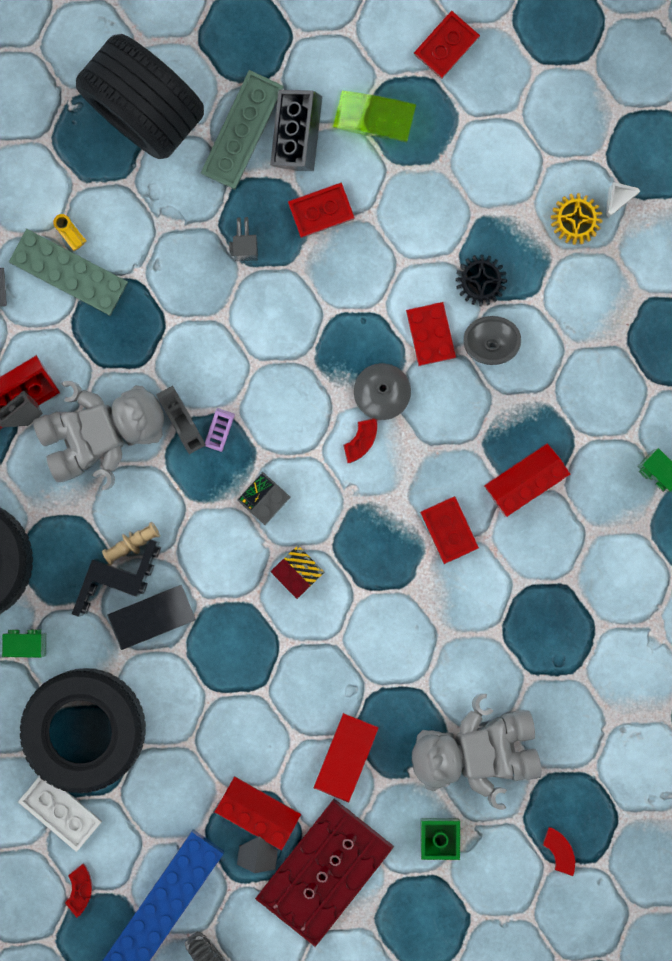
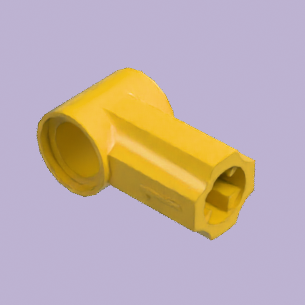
M59 214L54 218L53 225L73 251H76L87 242L67 215ZM60 219H66L68 221V224L65 228H59L57 226V223Z

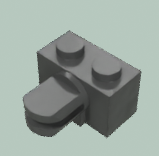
M237 217V235L233 237V242H229L230 255L234 256L235 261H257V235H249L248 217H244L245 235H242L241 217Z

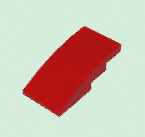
M343 713L313 788L349 803L379 727Z

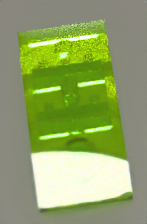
M342 90L333 128L369 137L371 135L407 143L416 104Z

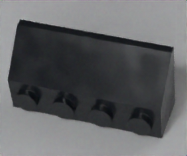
M310 90L278 91L270 166L295 171H314L322 96L317 92Z

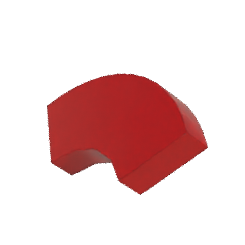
M376 419L358 422L356 436L349 443L343 445L347 463L360 459L372 447L377 434Z
M548 827L542 845L553 853L555 858L554 869L574 876L575 856L570 843L560 832Z
M84 863L68 875L72 884V891L65 904L76 918L87 907L92 893L91 876Z

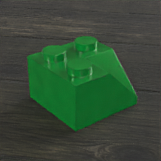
M659 448L654 449L637 466L640 469L638 472L645 479L655 480V485L662 492L665 490L671 492L672 460Z
M15 629L8 630V633L2 635V657H45L47 633H42V629L27 630V633H20V630Z
M420 818L421 860H460L459 818Z

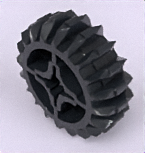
M483 254L480 255V260H477L476 255L472 257L473 262L470 259H466L468 266L461 264L460 267L464 271L458 270L456 273L462 276L455 279V282H461L460 285L456 286V289L463 288L459 295L467 294L466 302L472 298L471 305H475L476 300H478L479 306L482 307L485 300L488 306L490 305V298L495 303L497 301L495 295L498 297L503 295L499 290H506V287L501 285L507 283V279H501V277L506 275V272H499L503 265L496 267L495 265L498 260L495 259L491 263V256H488L485 261ZM479 266L476 276L466 277L467 272L471 268ZM484 266L490 268L496 278L488 276L485 273ZM481 272L484 279H486L482 287L476 281L479 279ZM466 283L475 285L478 295L472 293ZM497 284L493 292L484 295L485 286Z

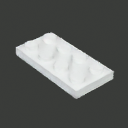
M39 776L18 803L77 852L102 821L71 794L47 784V781H43Z

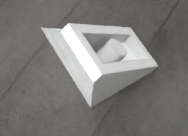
M613 182L608 191L606 216L608 218L638 195L640 190Z

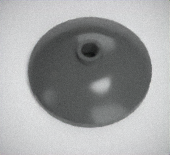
M486 316L475 320L467 327L463 339L464 348L467 354L479 363L499 365L510 361L516 356L521 346V334L516 325L508 319L499 316Z
M386 363L371 365L364 369L355 381V402L358 408L370 418L376 420L395 418L406 409L410 401L411 386L409 380L399 368ZM385 386L387 390L382 392L379 388Z

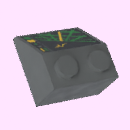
M262 472L237 501L266 526L291 497Z

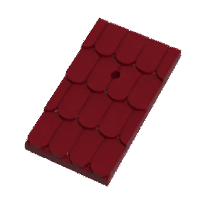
M334 798L255 899L316 947L392 851L394 845Z

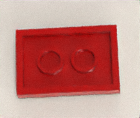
M451 10L417 48L414 55L443 79L479 39L480 35Z
M342 182L288 201L300 238L355 219Z
M444 302L406 310L418 366L456 358Z
M455 496L420 512L443 564L479 549Z

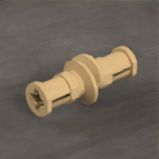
M150 522L149 526L138 530L134 534L130 531V537L122 534L123 541L116 543L115 546L108 550H102L106 561L112 565L115 560L126 556L131 551L139 554V546L145 545L150 539L160 537L155 524Z

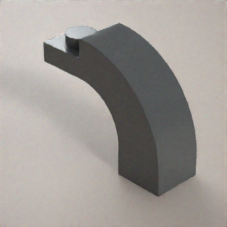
M173 385L156 394L187 452L191 454L206 446Z

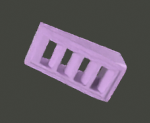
M220 408L216 409L205 441L206 447L220 452L223 451L235 416L234 413ZM218 416H222V417H224V418H227V419H229V421L227 422V421L218 419ZM218 423L226 426V429L215 426V424ZM213 430L224 434V436L213 434ZM214 438L222 442L221 444H218L210 441V439Z

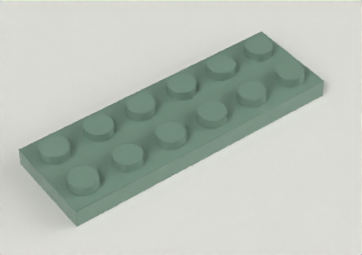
M251 70L248 71L203 166L202 175L236 190L277 103L278 91L284 88L283 85Z
M27 228L9 260V263L109 316H111L128 284V281Z

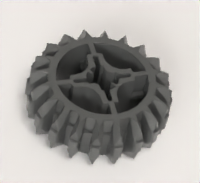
M197 931L185 941L186 950L194 961H225L222 954L203 933Z

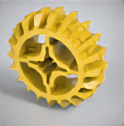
M577 193L576 199H574L573 194H569V200L565 196L562 197L563 203L560 201L556 203L559 208L554 207L552 209L557 215L554 214L550 217L552 220H556L551 223V226L558 227L554 230V233L561 232L558 237L560 240L563 236L567 237L565 243L572 239V245H576L577 239L580 245L584 244V238L587 242L591 241L590 235L595 237L597 234L594 230L599 231L601 227L597 224L602 223V219L597 218L602 215V212H595L599 205L592 206L594 199L587 202L588 195L580 199V193ZM575 205L573 213L561 215L566 207ZM580 206L585 207L591 217L584 215L581 212ZM576 213L578 215V219L582 220H579L577 225L575 223V220L572 219L574 218ZM562 221L571 225L572 233L565 229ZM591 223L589 230L578 234L580 225Z

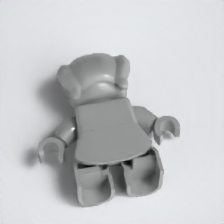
M64 381L62 382L64 387L72 386L74 394L71 397H65L64 401L75 402L78 400V404L86 409L79 412H54L33 420L36 435L43 446L52 445L63 439L67 446L66 450L47 456L50 472L56 482H66L80 476L85 472L84 470H88L97 460L104 456L101 465L103 469L95 471L92 476L99 477L101 474H104L107 477V483L102 486V490H109L115 483V476L112 471L116 470L122 459L121 447L124 445L123 438L129 446L158 443L162 438L164 415L160 403L143 386L135 385L131 390L122 393L121 397L115 399L111 409L109 405L104 404L98 394L85 390L82 391L80 385L76 382Z
M480 693L473 698L472 707L474 711H470L461 721L460 733L456 736L457 743L453 739L454 735L451 732L441 733L433 730H422L417 735L416 744L412 751L413 770L426 789L431 791L447 787L450 783L458 781L462 773L464 777L468 778L472 790L484 797L488 796L489 804L492 807L504 810L506 806L503 803L497 804L495 798L498 793L505 794L507 790L501 787L494 788V785L487 778L499 777L515 781L541 778L542 770L537 750L527 749L515 752L514 742L535 739L534 722L530 711L518 710L505 713L483 727L478 728L483 719L481 716L489 715L493 712L491 708L486 710L480 708V701L487 698V694Z

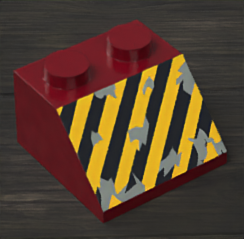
M299 545L270 571L296 599L325 573Z

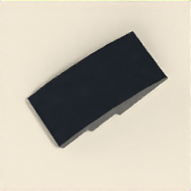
M182 585L107 614L121 650L196 620Z

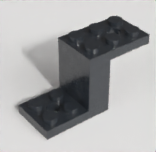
M149 540L137 574L99 560H92L72 615L81 617L88 613L91 603H89L90 596L95 595L98 587L95 584L96 582L135 597L144 594L148 585L145 582L146 578L151 576L155 566L152 565L153 559L158 558L161 547H159L160 542Z

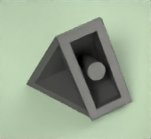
M259 836L243 845H239L237 865L253 873L275 870L278 850L274 849Z

